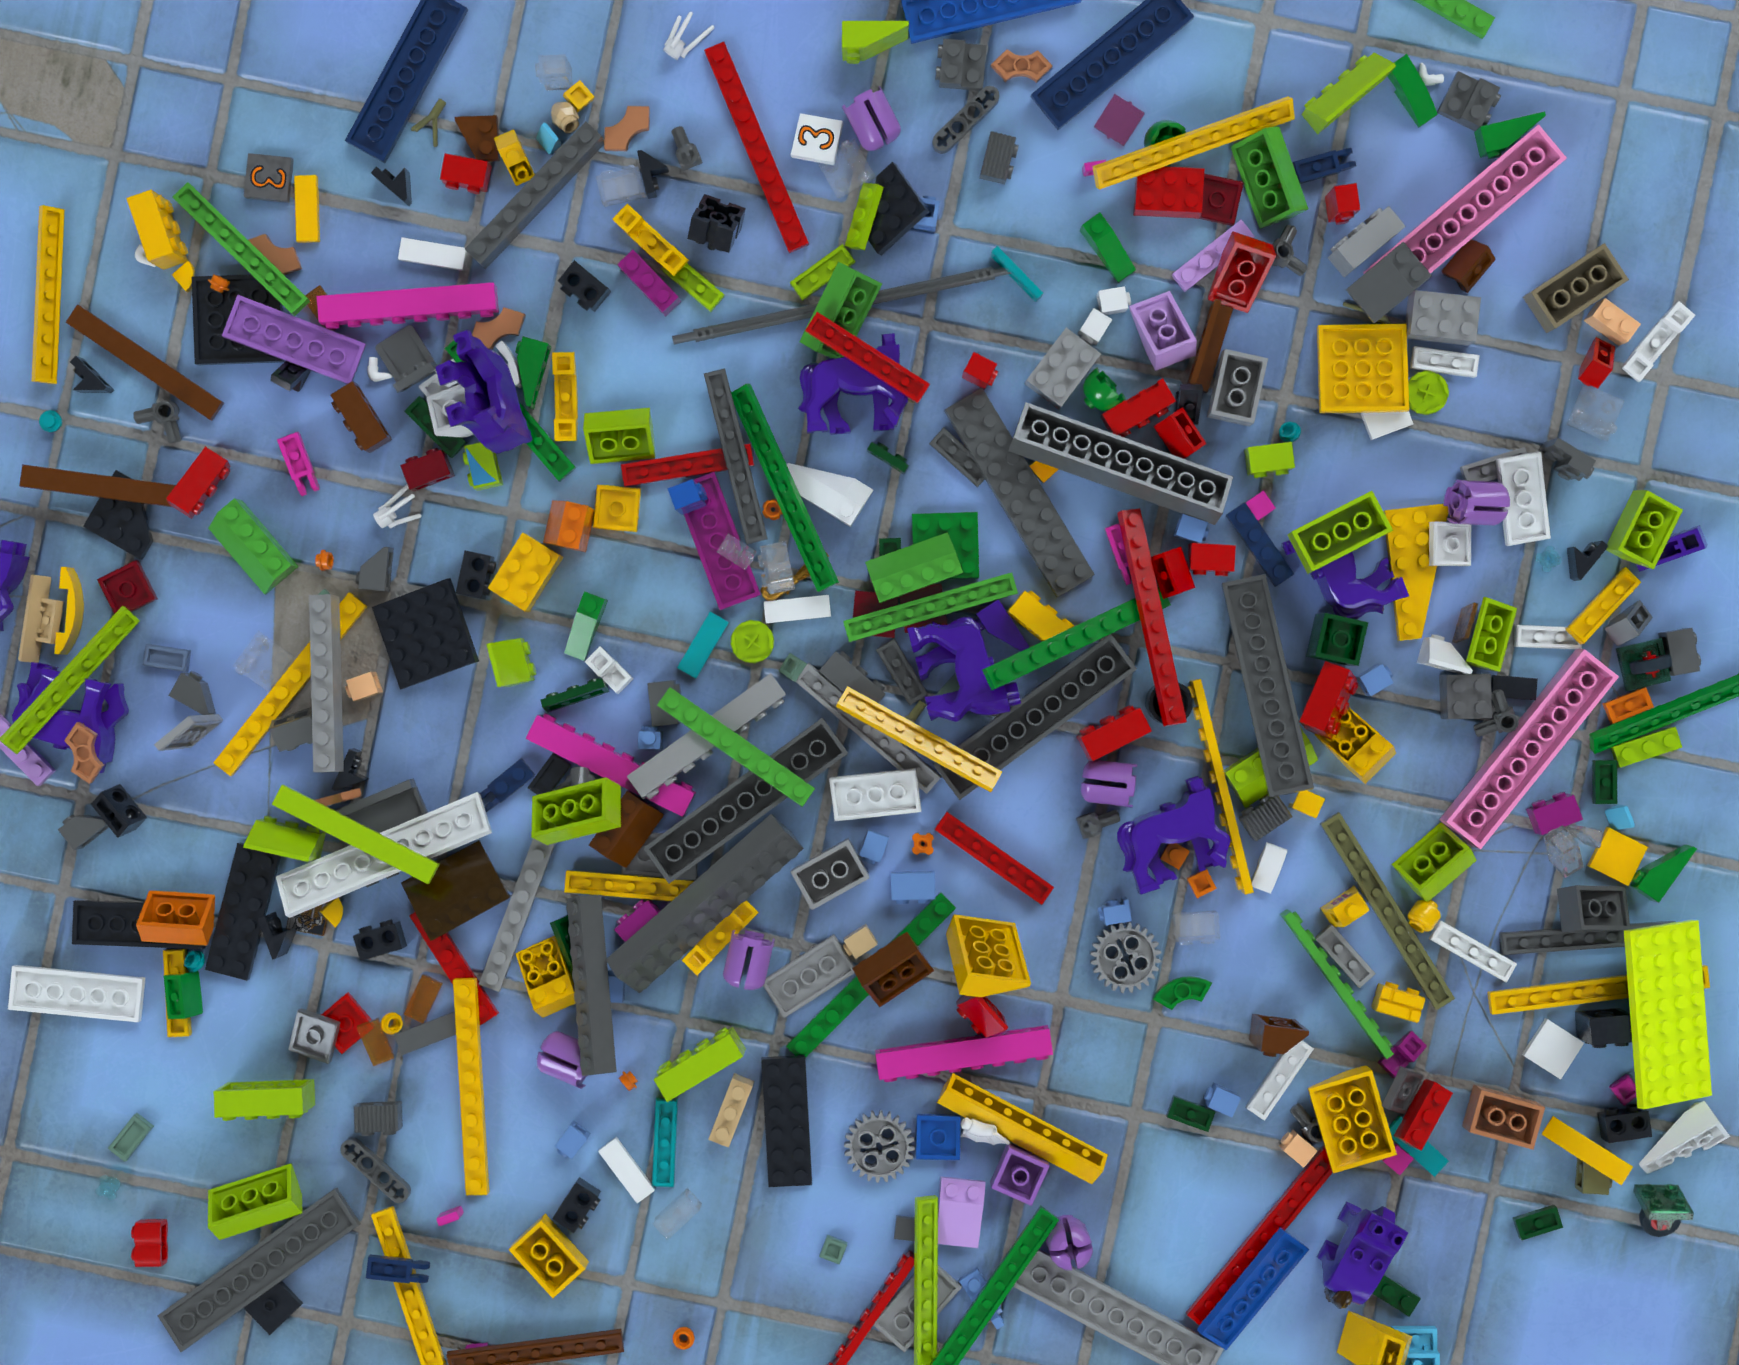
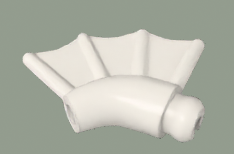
M968 1117L964 1118L961 1122V1128L964 1130L960 1132V1137L969 1138L976 1143L985 1142L992 1145L999 1143L1010 1144L1009 1140L997 1132L995 1125L986 1124L973 1118L969 1119Z

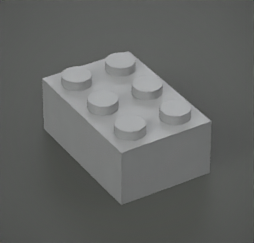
M1389 206L1385 210L1379 208L1347 235L1349 239L1345 236L1330 249L1333 253L1327 258L1340 274L1346 277L1406 226Z
M1413 291L1408 296L1405 320L1407 339L1469 346L1476 342L1481 297Z
M1066 327L1028 377L1025 385L1060 410L1100 357L1101 353Z
M1224 349L1220 353L1207 417L1244 426L1254 424L1268 358Z
M849 838L791 869V874L811 910L870 878Z

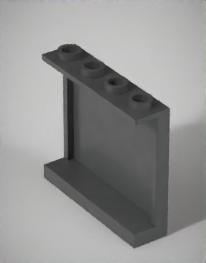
M414 778L335 810L378 833L428 813ZM439 855L436 856V857L431 858V860H434V859L438 858ZM398 872V873H395V874H393V875H391V876H388V877H386V878L388 879V878H391V877H393V876H396V875L399 874V872ZM376 881V882H374V883H371V884L367 885L366 887H369V886H372V885H374V884H377V883H379V881Z

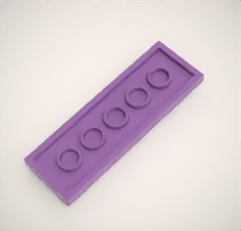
M240 295L236 297L222 334L224 338L345 384L353 381L366 344Z

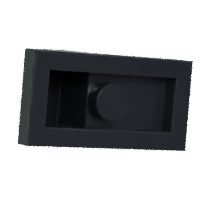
M638 150L637 153L648 199L656 198V190H659L657 177L653 176L668 173L669 169L646 152Z
M376 166L371 174L405 204L410 206L412 204L409 171L403 168L395 178L387 169L381 171Z
M75 356L70 361L75 367L73 371L83 379L73 389L74 391L79 393H112L114 391L85 359Z
M285 361L271 374L270 381L288 391L293 389L299 392L311 370Z
M1180 384V389L1176 392V411L1183 407L1193 424L1198 425L1203 386L1202 384Z
M1603 541L1591 542L1583 550L1585 554L1576 547L1567 548L1570 579L1573 581L1582 580L1608 548V545Z
M355 748L348 750L344 759V772L338 773L332 790H341L369 779L354 772L361 765L363 758L360 756L362 751Z
M276 912L257 918L272 960L287 954L297 927L283 932L281 920Z

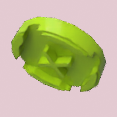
M1422 371L1416 373L1408 380L1409 408L1417 414L1429 415L1436 413L1444 407L1449 396L1447 382L1441 375L1432 371Z
M748 620L740 623L733 631L731 647L733 653L740 660L746 663H758L764 661L771 654L774 648V637L766 624L756 620Z

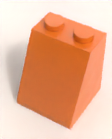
M552 500L543 543L586 552L595 510L587 505Z

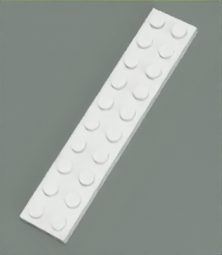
M476 792L383 831L380 834L431 859L491 834L492 830L482 798ZM350 845L278 875L276 880L285 915L290 918L398 873L401 870Z

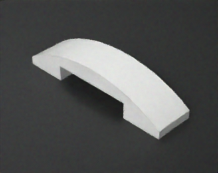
M1678 301L1638 344L1624 363L1622 369L1637 382H1640L1654 366L1653 363L1676 335L1685 329L1695 317V314Z

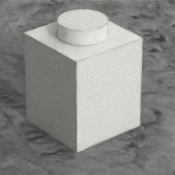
M1125 286L1100 290L1096 295L1099 311L1104 315L1126 312L1128 305H1131L1130 293L1125 291Z
M1093 308L1078 335L1089 345H1092V343L1097 345L1112 319Z

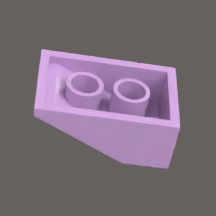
M1170 291L1129 306L1144 349L1155 371L1196 356L1197 340Z
M940 1176L938 1244L978 1248L984 1206L985 1181Z

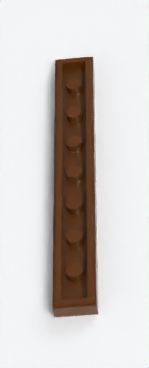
M77 304L66 320L68 325L209 420L213 421L224 405V402L82 306Z
M22 464L19 484L23 488L172 507L168 504L166 498L176 486Z
M622 1329L452 1350L447 1351L446 1356L448 1365H529L624 1352Z

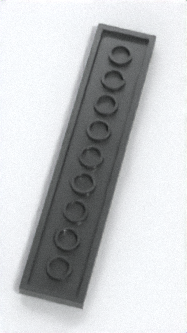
M983 388L944 410L945 414L970 452L974 462L985 477L986 482L1056 598L1094 576V572L1024 456L1008 451L1012 436Z
M1266 574L1222 583L1223 594L1269 798L1314 789Z
M335 1188L305 1209L302 1214L291 1219L157 1316L179 1351L183 1352L361 1223L339 1189Z

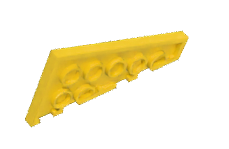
M1444 504L1383 511L1393 531L1386 534L1389 569L1394 574L1391 581L1396 577H1402L1409 594L1408 597L1393 601L1398 641L1422 638L1437 566H1429V522L1447 521L1448 506H1444Z

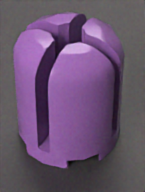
M881 86L874 93L870 89L854 97V103L846 108L845 104L842 106L861 146L865 150H878L884 145L882 137L886 145L896 140L901 132V126Z
M1455 480L1457 482L1446 490L1444 506H1448L1450 518L1447 519L1451 523L1495 526L1501 523L1508 514L1507 509L1499 507H1510L1509 493L1507 488L1498 482Z
M1102 760L1088 761L1083 768L1082 778L1127 783V787L1082 782L1081 794L1084 800L1091 803L1133 808V805L1129 804V797H1134L1136 776L1132 775L1133 767H1137V764Z
M732 930L723 971L725 981L731 986L739 988L750 946L753 947L744 989L755 990L761 988L765 984L775 943L774 938L770 942L763 939L764 934L745 930V934H735V930Z
M559 1031L549 1034L540 1047L543 1052H538L537 1068L547 1075L583 1089L586 1085L582 1083L587 1076H582L580 1068L581 1059L578 1039Z
M1072 1215L1059 1216L1058 1223L1045 1240L1051 1259L1058 1267L1064 1270L1072 1271L1071 1260L1073 1259L1077 1269L1083 1268L1090 1261L1093 1254L1092 1241L1085 1224ZM1065 1232H1069V1236L1072 1239L1069 1243H1067Z

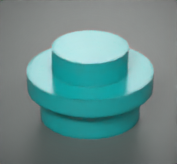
M48 410L41 414L39 424L44 431L56 432L62 426V418L59 413Z
M1285 422L1279 429V436L1283 442H1294L1301 434V428L1295 422Z
M201 951L189 952L184 960V966L190 972L198 971L205 963L204 953Z

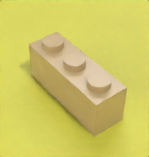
M734 1073L708 1140L729 1148L753 1087V1080Z

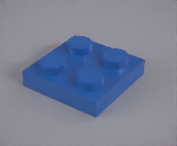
M917 1114L916 1159L960 1160L961 1116L959 1114Z

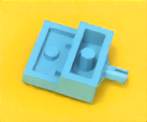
M1391 1326L1393 1329L1413 1336L1405 1365H1440V1353L1437 1351V1328L1435 1326Z

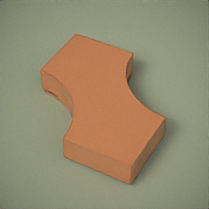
M1006 50L991 64L992 69L1005 82L1011 78L1022 76L1030 78L1037 83L1053 67L1038 50L1026 56L1016 55Z
M627 106L626 114L619 123L611 127H605L604 150L627 152L629 143L635 135L640 132L649 131V106Z
M266 234L248 240L283 275L302 269L294 247H277Z
M503 307L502 312L495 319L488 322L476 321L472 336L480 339L486 348L492 350L499 339L508 335H520L526 315Z
M76 722L64 740L70 746L74 755V764L71 772L91 784L104 766L95 753L94 745L98 734L81 722Z
M358 788L316 799L315 801L328 806L361 796V791Z

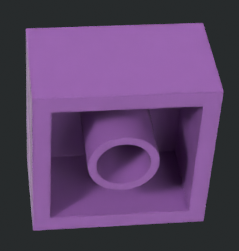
M1010 1143L1006 1145L990 1180L991 1188L1032 1206L1050 1167L1049 1162Z

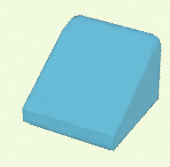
M543 123L536 139L548 154H552L562 143L546 123Z
M1616 805L1605 810L1611 829L1620 830L1635 827L1628 806Z

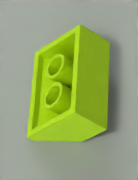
M650 408L584 413L583 431L590 464L655 458Z
M1633 490L1607 542L1608 548L1606 550L1621 559L1654 569L1683 509L1648 490Z
M1483 597L1466 660L1468 665L1479 669L1500 672L1517 608L1488 597Z
M264 816V819L255 821L243 847L310 862L321 858L326 832H321L315 826L307 825L304 828L299 827L298 822L286 820L285 823L277 822L278 818Z
M1440 822L1391 865L1415 893L1424 901L1429 902L1477 860L1471 848Z

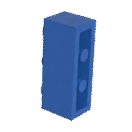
M693 479L668 488L675 510L681 515L707 506L705 500L708 499L704 487Z

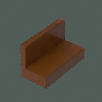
M1471 239L1459 249L1443 268L1442 273L1447 277L1455 279L1460 289L1468 293L1496 259L1489 246Z

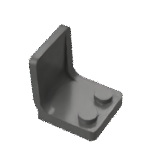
M411 325L401 329L375 347L396 381L393 387L397 393L407 390L436 371V366H438L415 328Z

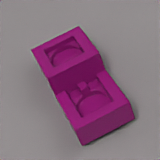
M1409 1031L1390 1048L1394 1055L1388 1059L1382 1057L1377 1063L1392 1078H1395L1400 1067L1405 1068L1410 1062H1414L1427 1045L1413 1031Z

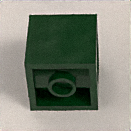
M1329 613L1315 614L1306 657L1346 666H1359L1368 622Z

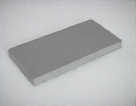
M219 714L188 716L156 742L154 746L159 751L191 748L222 723L223 719Z
M833 934L767 976L763 987L783 1018H786L853 975L854 971L852 968L855 966Z
M939 1265L937 1315L962 1288V1285ZM914 1274L889 1301L873 1325L904 1353L914 1343Z

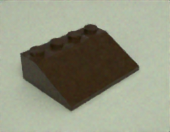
M480 840L438 862L440 865L430 884H426L413 876L401 882L430 941L510 898Z

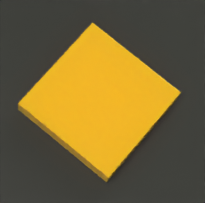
M597 484L593 528L637 532L641 488Z
M1606 827L1587 866L1629 886L1648 847Z

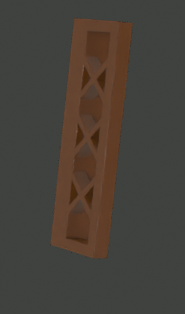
M1215 299L1210 305L1187 384H1202L1204 393H1207L1233 311V308L1221 305V300Z

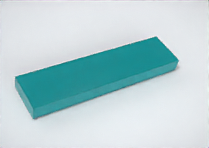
M656 1098L652 1186L656 1187L675 1186L678 1099L676 1098L666 1102L665 1098Z

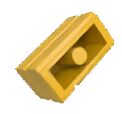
M1386 981L1385 985L1378 983L1371 1005L1373 1010L1415 1023L1419 1022L1425 1003V998L1419 995L1420 991L1409 987L1404 991L1398 989V984Z

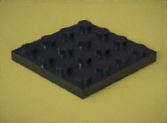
M251 274L220 276L230 282L228 286L229 291L224 290L223 293L210 288L211 283L208 282V279L211 280L212 276L192 277L195 365L285 362V360L222 336L237 295L283 312V305Z
M451 578L372 607L400 690L479 662Z

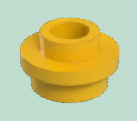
M394 1012L387 1013L381 1020V1029L390 1035L399 1032L403 1026L401 1016ZM393 1019V1024L388 1026L390 1020Z

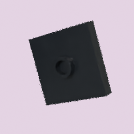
M281 1281L244 1307V1309L271 1335L303 1302Z

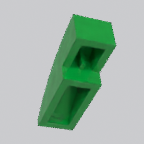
M1405 54L1394 62L1396 67L1387 77L1396 88L1394 93L1419 128L1437 116L1438 113L1420 74L1408 55Z

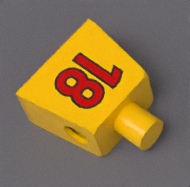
M1355 885L1320 907L1329 923L1334 927H1346L1370 910Z

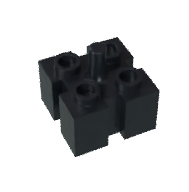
M704 194L699 207L696 208L691 217L687 239L698 244L708 242L707 247L709 250L717 249L729 253L742 229L746 208L730 202L726 205L720 203L721 199Z

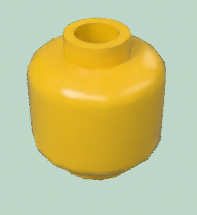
M1424 900L1415 902L1407 914L1409 925L1421 933L1431 931L1441 918V913L1437 909L1438 905L1432 900L1429 902Z

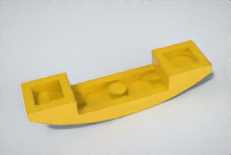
M626 204L612 219L672 276H675L689 261L679 250L652 228L629 204Z
M552 352L555 392L554 438L555 441H577L578 390L575 352Z
M61 567L59 588L68 589L65 633L56 632L54 654L68 655L81 630L84 599L81 583L75 569Z
M747 900L741 903L729 916L707 933L682 961L698 975L730 942L732 930H735V934H738L759 912Z
M1552 1116L1542 1132L1543 1136L1620 1185L1623 1184L1633 1168L1624 1160Z

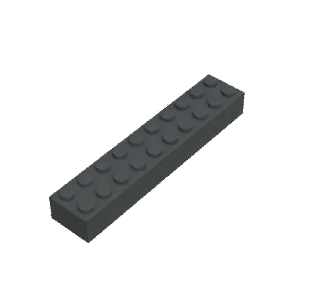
M1027 402L1020 415L1008 450L1216 525L1223 514L1233 476Z
M1109 634L1020 699L1021 704L1010 706V712L999 714L957 745V747L1001 770L1129 676L1137 668L1112 634ZM936 762L933 763L959 800L978 787V785Z
M821 718L769 757L808 783L847 755L848 752L825 720ZM748 771L643 849L670 884L788 797L751 771ZM670 836H684V845L690 849L696 848V859L671 876L670 861L676 862L680 860L684 855V849L678 843L670 844ZM687 836H696V845L688 844ZM670 847H678L681 852L680 857L672 858L670 856Z
M770 814L606 959L608 965L618 979L638 993H641L804 848L792 832Z

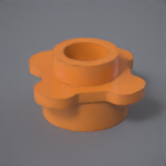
M915 833L912 836L914 841L912 852L916 855L919 853L932 854L934 851L932 847L933 835L931 833L926 835Z

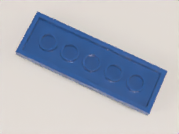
M1280 1227L1197 1328L1199 1333L1227 1350L1309 1251V1248Z

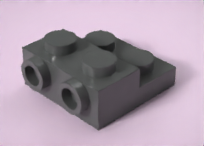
M943 39V45L938 44L937 58L942 59L941 67L936 66L935 80H940L939 88L981 91L984 82L987 45L965 43V40Z
M1458 71L1437 113L1476 131L1479 127L1488 124L1491 118V114L1488 112L1491 106L1495 107L1501 97L1498 94L1500 87L1482 78L1476 80Z
M1559 437L1543 442L1539 449L1545 453L1544 457L1554 462L1557 461L1553 469L1558 471V475L1565 480L1576 479L1580 481L1583 477L1588 479L1594 471L1595 459Z

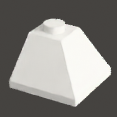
M460 384L426 397L436 436L466 438L474 435L464 426L450 427L446 407L459 401L465 404V389Z
M1432 634L1431 637L1423 638L1417 663L1456 674H1472L1473 670L1451 643L1444 641L1445 637Z

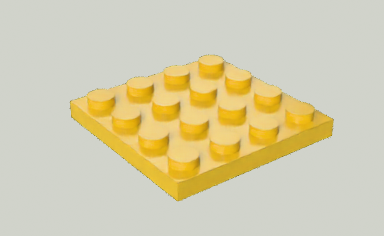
M1406 324L1317 326L1319 413L1409 411Z

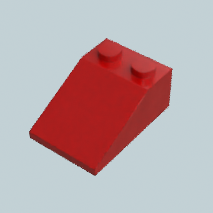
M1232 231L1223 250L1208 300L1213 302L1215 299L1221 300V305L1248 313L1276 258L1273 244Z
M963 995L956 1001L958 1006L957 1012L964 1019L968 1017L972 1021L971 1027L979 1036L983 1034L987 1038L1009 1028L1005 1016L987 996L974 997Z

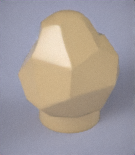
M557 102L552 106V123L565 133L574 132L579 126V116L575 107L569 102Z

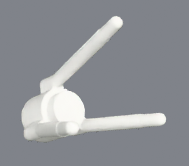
M688 13L677 32L682 18L679 15L668 40L664 44L663 50L676 60L680 56L685 58L687 53L714 29V26L711 25L684 48L685 43L680 37L693 13Z
M407 484L389 501L379 507V511L373 514L381 528L389 526L391 529L396 525L421 518V514H416L394 520L397 518L394 511L415 497L414 494H411L393 507H390L409 489Z

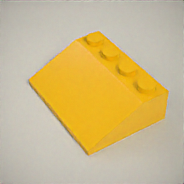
M953 914L946 937L959 995L984 997L1030 987L1031 981L1015 923Z
M1364 1065L1344 1071L1308 1088L1333 1174L1397 1155L1373 1071L1368 1066Z

